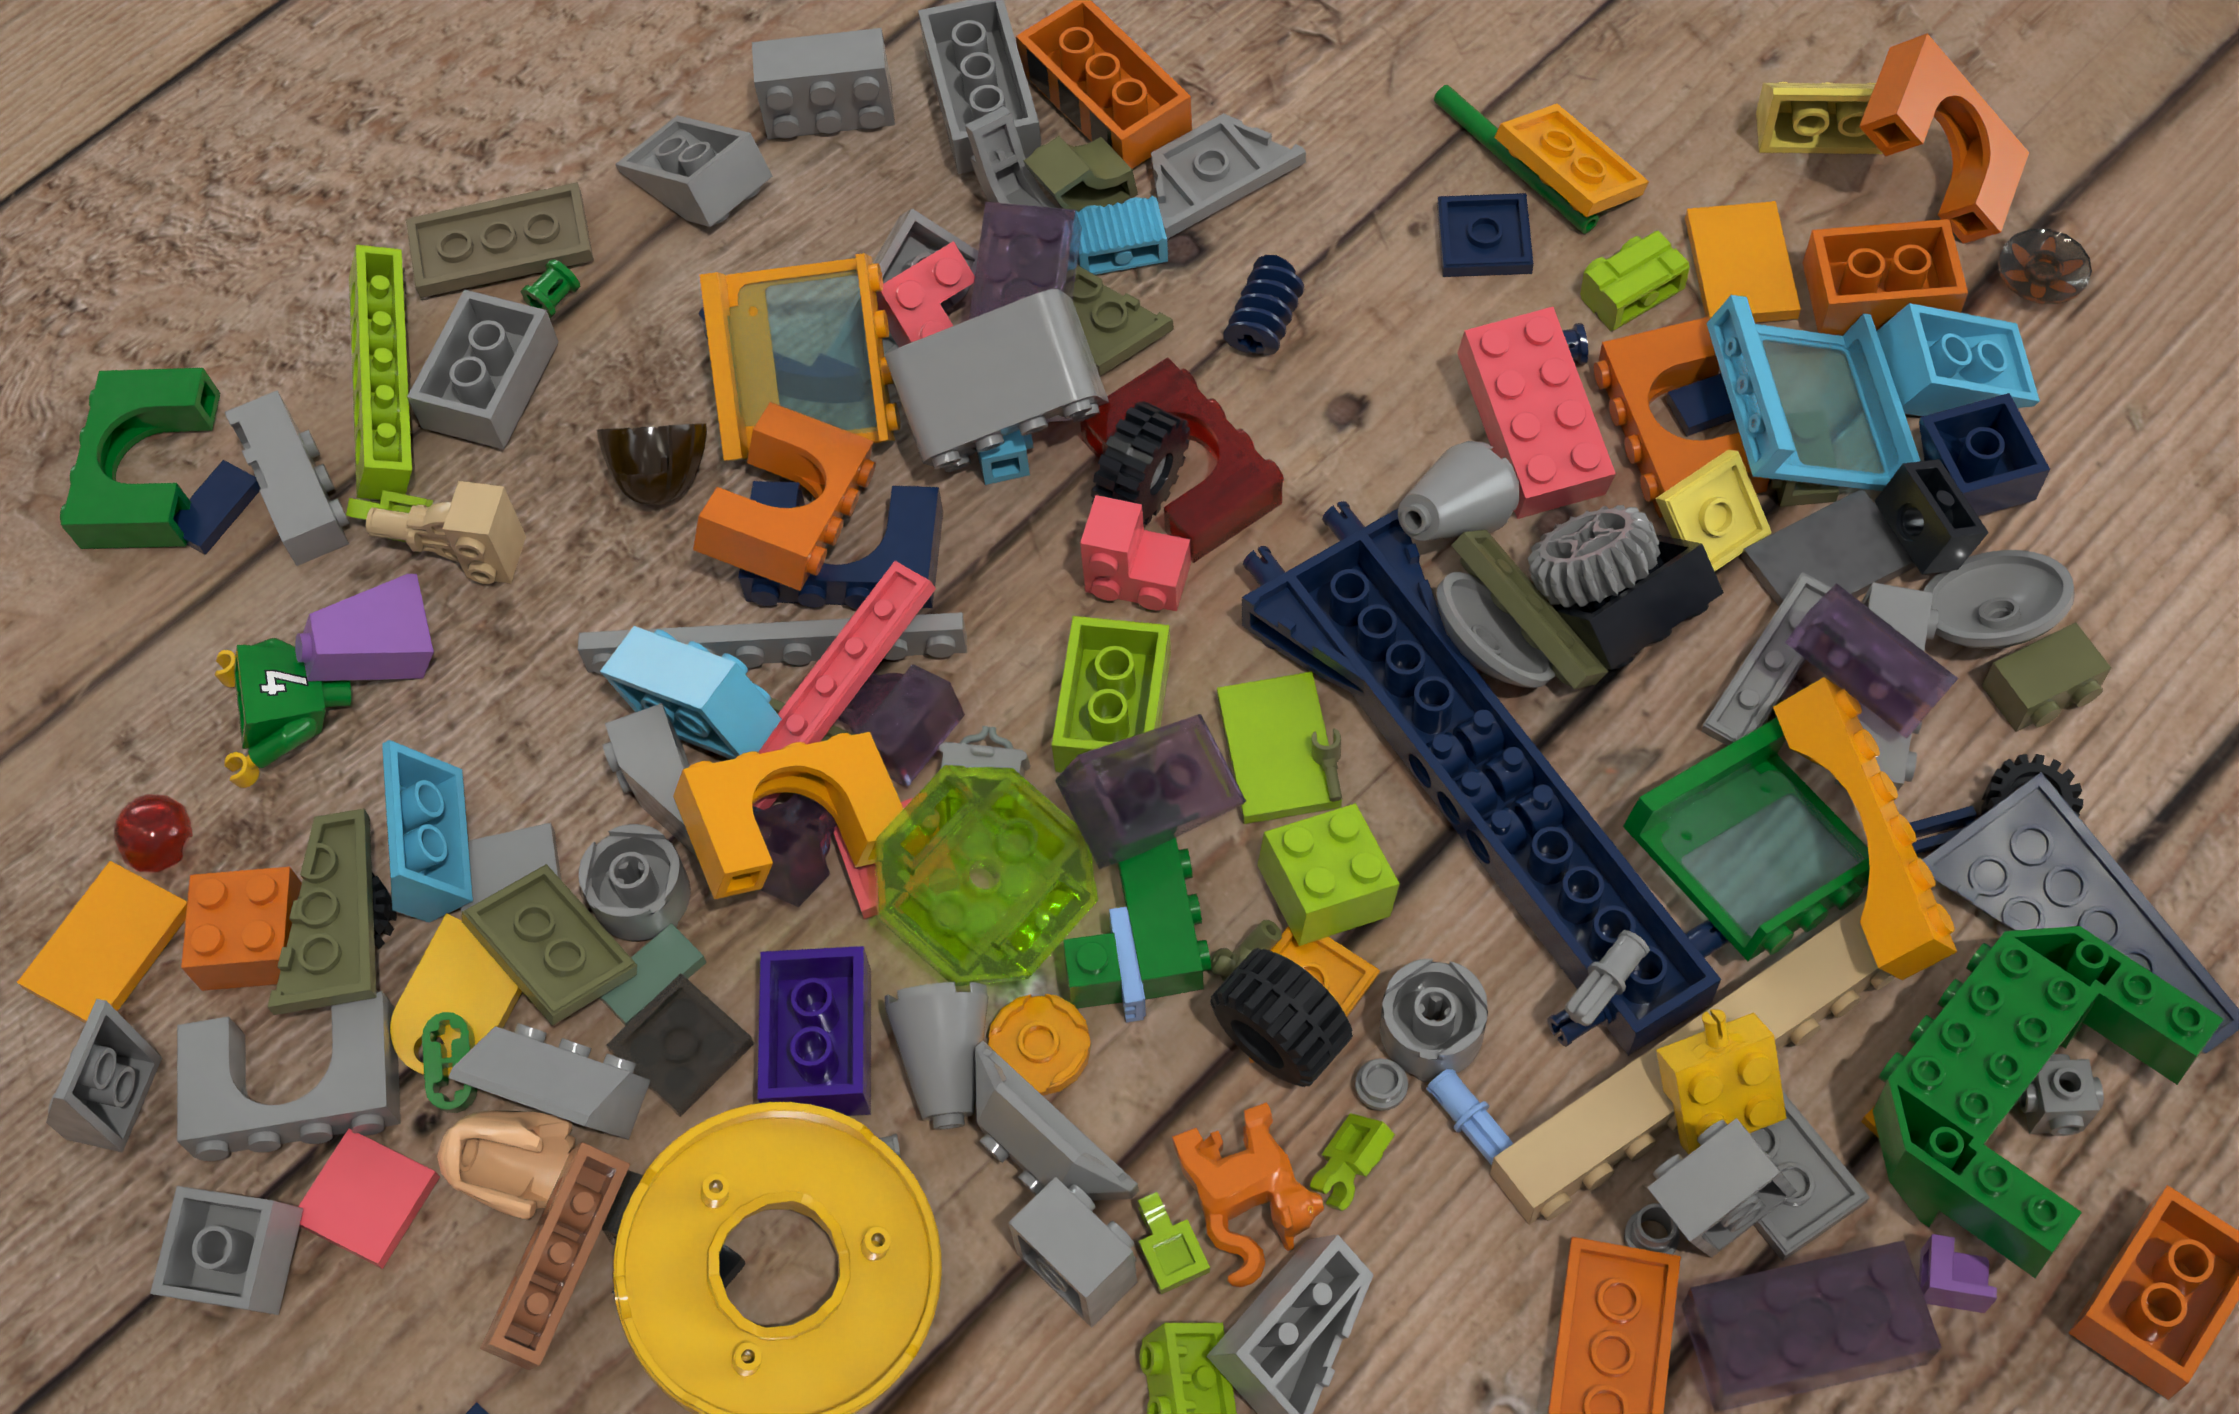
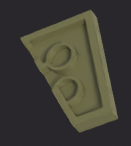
M1061 255L1054 257L1022 277L1024 288L1030 295L1050 289H1059L1072 298L1100 376L1174 330L1173 319L1161 312L1157 315L1140 306V300L1127 293L1124 296L1103 285L1101 278Z

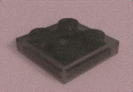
M680 973L606 1046L612 1055L636 1063L633 1074L651 1080L648 1088L681 1117L754 1045V1042L745 1030Z

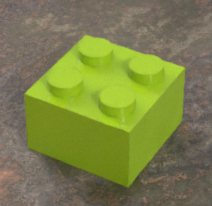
M1356 803L1265 831L1263 834L1257 866L1299 946L1391 916L1400 883Z

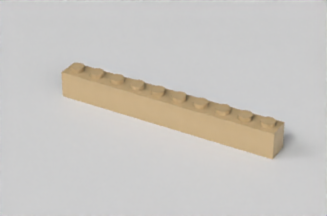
M1866 901L1706 1011L1711 1015V1009L1722 1010L1726 1015V1023L1754 1012L1774 1034L1777 1058L1780 1057L1778 1050L1791 1041L1796 1046H1800L1808 1041L1821 1028L1818 1022L1831 1013L1836 1018L1845 1015L1861 1000L1858 994L1871 985L1876 990H1879L1896 978L1878 968L1860 924ZM1703 1013L1493 1158L1490 1171L1491 1177L1529 1225L1541 1216H1544L1547 1221L1557 1217L1572 1203L1571 1195L1584 1186L1589 1191L1601 1186L1614 1174L1615 1171L1612 1167L1627 1156L1632 1162L1644 1156L1657 1143L1654 1137L1667 1128H1670L1673 1132L1678 1131L1673 1103L1663 1091L1656 1049L1705 1031L1702 1021Z

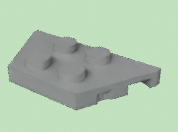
M1223 113L1151 152L1156 197L1167 239L1306 163V150L1297 144L1292 149L1275 143L1272 141L1271 133L1257 127H1247L1242 121Z

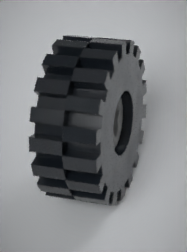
M1145 401L1135 403L1134 408L1130 407L1126 411L1125 420H1119L1115 426L1116 432L1114 436L1110 435L1106 443L1108 446L1105 454H1101L1098 462L1100 468L1094 474L1093 482L1096 485L1091 489V497L1095 498V495L1142 504L1143 525L1149 524L1152 520V515L1156 516L1161 510V503L1167 501L1171 494L1169 490L1172 484H1176L1179 477L1177 474L1179 467H1182L1186 457L1183 454L1188 449L1190 442L1187 439L1190 435V428L1187 427L1189 425L1188 421Z

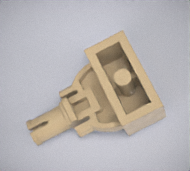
M458 481L452 502L436 503L429 507L426 505H413L409 513L372 507L367 514L365 525L370 537L405 540L412 551L435 552L442 557L459 562L467 578L482 584H492L494 581L512 583L526 539L525 532L504 486Z

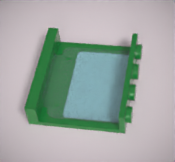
M1777 717L1640 796L1623 825L1625 830L1747 962L1765 950L1770 955L1775 954L1793 938V932L1800 928L1804 932L1811 931L1826 918L1829 913L1828 910L1836 906L1840 911L1848 907L1863 892L1862 888L1868 885L1869 880L1868 847L1777 754L1786 741Z

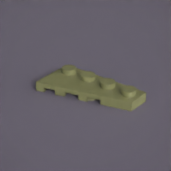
M364 808L315 816L300 873L303 882L299 898L293 901L289 917L292 926L287 947H282L277 966L280 969L276 990H271L268 1002V1009L273 1015L377 998L370 817Z

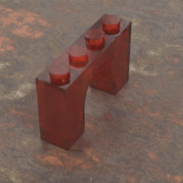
M1168 357L1108 395L1109 403L1098 406L1100 414L1080 422L1082 441L1100 459L1101 454H1105L1108 446L1106 443L1110 435L1114 436L1116 432L1115 426L1119 420H1125L1126 411L1130 407L1134 408L1135 403L1139 401H1145L1188 421L1189 425L1187 427L1190 428V435L1187 439L1204 446L1217 461L1216 467L1205 480L1164 507L1165 532L1171 536L1190 539V553L1193 563L1282 504L1284 477L1276 463L1271 459L1265 460L1255 450L1250 436L1241 428L1236 430L1226 419L1225 412L1220 404L1213 398L1207 399L1201 393L1191 373L1184 368L1180 370Z

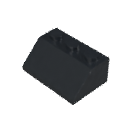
M1657 535L1659 540L1658 547L1661 553L1657 557L1658 564L1653 569L1648 570L1649 575L1645 579L1636 580L1633 588H1625L1618 592V596H1608L1601 603L1597 600L1591 601L1582 607L1578 603L1570 607H1563L1562 604L1551 605L1605 668L1612 670L1624 667L1634 660V654L1649 644L1666 639L1672 633V628L1687 618L1696 617L1705 612L1709 607V603L1724 593L1702 543Z

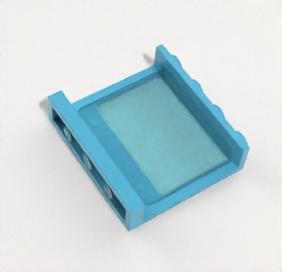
M1730 295L1706 323L1753 477L1882 491L1903 463L1921 461L1871 314L1863 313L1843 336L1755 324L1747 297Z

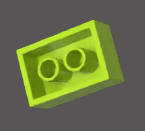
M1081 616L1072 617L1052 739L1055 772L1153 782L1171 657L1169 625Z

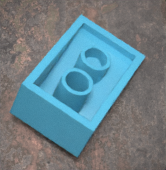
M1909 303L1877 330L1905 414L1926 416L2010 393L2017 408L2032 407L2040 402L2017 323Z

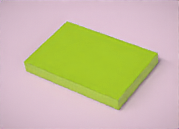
M1312 671L1217 687V698L1244 824L1342 807V799L1330 801L1323 767L1316 763L1312 757L1313 732L1316 731L1319 744L1329 746Z

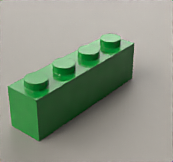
M1166 787L1107 797L1111 832L1125 905L1129 912L1145 1000L1204 990L1203 971L1212 970L1207 940L1197 941L1194 925L1202 924L1197 893L1187 894L1185 879L1193 878L1188 848L1178 849L1176 835L1184 833L1179 804L1169 805Z

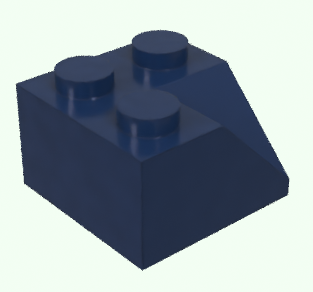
M2010 393L1920 418L1919 427L1924 461L1940 459L1977 516L2037 499L2050 468Z

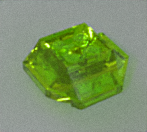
M944 765L882 831L875 841L877 919L948 982H955V986L970 985V982L985 984L1029 979L1098 901L1089 834L1014 768H965V766ZM974 869L987 870L993 876L995 886L989 889L977 887L970 878V871Z

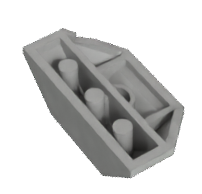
M982 1040L975 1047L977 1123L985 1134L979 1142L997 1160L1003 1163L1010 1157L1024 1171L1018 1178L1035 1195L1057 1177L1067 1188L1072 1184L1080 1187L1092 1201L1134 1198L1139 1192L1136 1181L1125 1173L988 1044Z

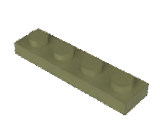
M1487 530L1463 532L1451 545L1462 557L1460 562L1469 574L1479 578L1491 591L1490 596L1493 603L1503 612L1510 614L1521 626L1523 638L1532 647L1541 650L1553 664V672L1559 680L1566 685L1572 686L1574 689L1596 685L1609 672Z

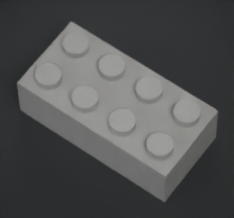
M965 0L918 10L923 45L958 174L975 171L970 159L974 152L965 125L1003 106L1012 114L1025 158L1031 156L1033 151L1041 146L1039 120L1004 0Z

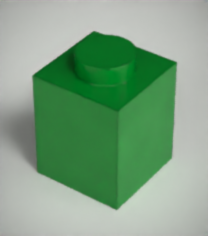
M1108 933L1063 939L1070 1003L1075 1005L1077 1009L1122 1003L1121 975L1115 934Z

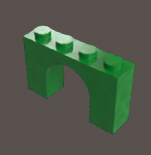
M204 368L99 371L95 389L89 395L90 409L86 425L80 431V449L76 465L70 471L71 485L67 501L60 511L62 528L80 549L186 547L187 542L183 538L184 533L173 520L179 510L190 509L191 501L177 483H120L116 481V473L124 455L136 443L151 435L163 432L213 430L221 393Z

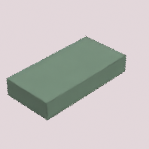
M671 923L631 957L637 964V975L599 998L628 1029H631L707 962L698 949Z

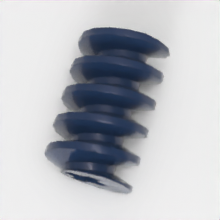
M1264 255L1258 257L1254 262L1253 270L1247 278V284L1242 289L1241 297L1235 305V311L1229 318L1228 326L1223 332V339L1230 346L1241 352L1272 355L1279 350L1280 340L1286 334V326L1292 320V312L1298 307V298L1302 296L1305 290L1304 283L1296 275L1293 265L1277 255Z

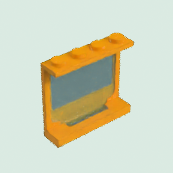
M862 253L855 254L856 258L728 275L719 272L699 274L724 461L748 459L753 428L770 402L870 439L874 443L895 441L894 431L901 428L900 413L897 403H890L888 385L894 384L884 357L882 338L889 337V326L886 311L878 310L876 292L883 291V279L879 263L873 264L871 256Z

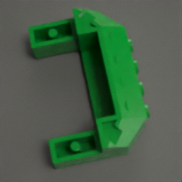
M2081 926L2005 931L1993 947L1983 943L1966 967L1967 970L1972 972L1967 980L1962 983L1955 978L1937 1003L1943 1010L1935 1020L1926 1015L1914 1029L1908 1040L1914 1045L1906 1056L1896 1052L1880 1073L1879 1079L1886 1084L1873 1109L1889 1182L1918 1220L1927 1227H1930L1942 1212L2034 1278L2038 1276L2063 1242L2082 1212L1985 1145L1987 1140L2058 1047L2061 1045L2066 1049L2084 1024L2178 1085L2224 1020Z

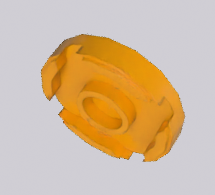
M1030 994L1016 998L1000 1010L990 1026L988 1045L1042 1096L1061 1092L1077 1081L1088 1064L1091 1041L1086 1020L1075 1005L1057 995L1045 994V996L1031 997Z

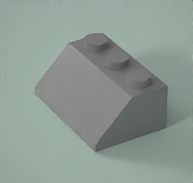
M517 1023L514 1032L495 1026L452 1068L448 1077L449 1079L571 1122L628 1140L651 1081L633 1074L636 1063L610 1054H606L603 1063L588 1058L592 1048L564 1038L561 1039L559 1047L544 1043L547 1035L546 1032Z

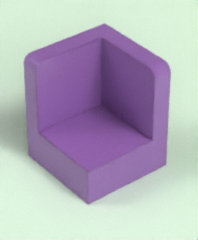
M1932 1234L1920 1251L1918 1303L1985 1313L1997 1299V1288L1988 1286L1989 1260L1983 1256L1954 1252L1955 1237Z

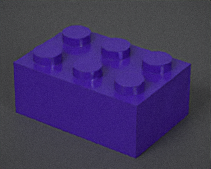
M864 946L760 952L757 1093L759 1103L795 1102L831 1109L846 1116L871 1115V968Z

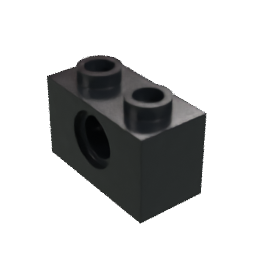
M1940 459L1903 463L1874 501L1922 575L1958 570L1989 533Z

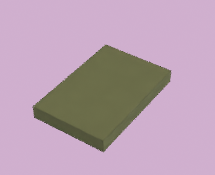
M547 864L462 911V923L552 1026L637 975V964Z

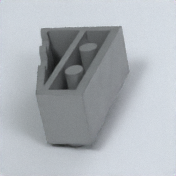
M1339 1235L1307 1239L1210 1351L1207 1358L1258 1414H1313L1323 1387H1329L1335 1372L1331 1367L1342 1340L1350 1335L1373 1278V1273Z

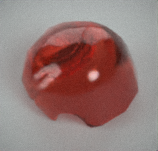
M159 794L142 795L128 802L114 824L115 843L124 863L139 872H159L180 862L183 858L185 841L188 837L193 836L192 823L186 807L170 796Z

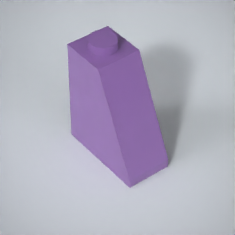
M405 574L310 613L303 633H298L295 641L296 658L298 662H304L307 680L423 679L434 651L417 574Z

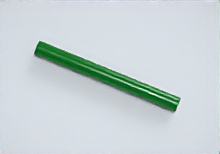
M1444 85L1437 91L1434 96V102L1583 234L1590 232L1596 226L1599 220L1596 214L1585 217L1582 213L1574 210L1564 197L1551 186L1543 183L1539 176L1521 160L1513 157L1508 149L1494 138L1498 128L1449 85Z

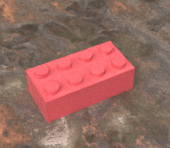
M1554 307L1465 330L1457 354L1489 443L1493 447L1492 451L1501 459L1507 458L1512 464L1519 481V503L1516 510H1514L1517 519L1606 495L1616 473Z

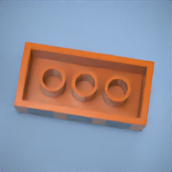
M1073 0L1016 36L1017 48L1026 78L1091 142L1102 137L1131 169L1150 158L1151 152L1192 131L1191 96L1091 0Z

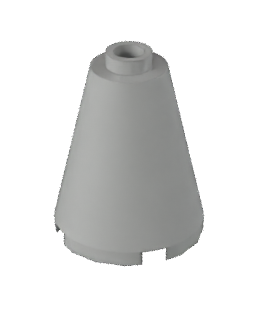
M1466 441L1452 446L1440 456L1401 501L1398 508V519L1402 529L1415 540L1427 541L1455 538L1468 531L1487 530L1489 533H1492L1502 528L1508 522L1512 511L1516 510L1519 503V481L1512 464L1506 457L1501 459L1490 449L1493 447L1485 442Z
M943 982L897 990L898 999L889 994L886 995L885 1009L922 1120L933 1121V1128L938 1130L965 1126L964 1117L971 1116L975 1112V1047L984 1039L989 998L986 985L970 982V992H957L955 982Z

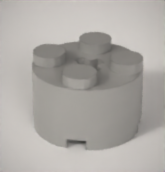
M622 825L608 831L610 835L602 839L597 845L594 841L587 848L579 866V884L597 921L608 933L625 940L641 941L654 938L671 923L677 928L678 921L682 918L688 907L691 887L677 850L661 832L646 825Z
M1420 959L1405 965L1390 979L1383 997L1380 1036L1384 1049L1392 1061L1399 1064L1403 1070L1414 1075L1418 1080L1424 1082H1431L1446 1069H1453L1456 1071V1074L1461 1072L1474 1061L1483 1043L1488 1015L1485 990L1471 971L1451 961L1450 964L1432 962L1433 959Z

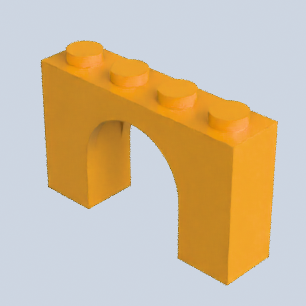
M870 732L856 735L841 733L826 741L811 744L795 742L781 750L761 754L751 751L743 753L735 759L716 763L700 761L682 770L673 795L714 900L763 888L773 861L755 820L752 804L767 795L781 792L796 793L809 797L821 804L834 818L855 868L901 858L914 832Z

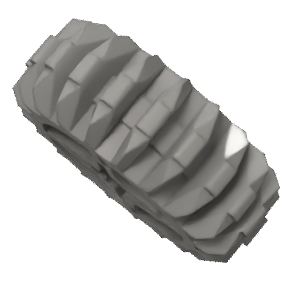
M1617 505L1612 509L1603 506L1598 511L1590 512L1586 510L1583 515L1578 517L1570 516L1569 521L1563 524H1556L1552 532L1544 533L1540 537V542L1535 543L1531 547L1532 553L1527 559L1535 588L1548 599L1550 604H1562L1563 607H1570L1578 603L1582 607L1591 601L1597 600L1601 603L1608 596H1618V592L1625 588H1633L1636 580L1645 579L1649 575L1648 570L1653 569L1658 564L1657 557L1661 553L1655 529L1646 514L1639 512L1637 507L1625 508L1624 505Z

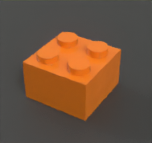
M288 866L190 875L181 968L202 991L277 985L280 975V969L277 966L282 947H287L292 926L289 917L293 901L298 900L302 882L292 868Z

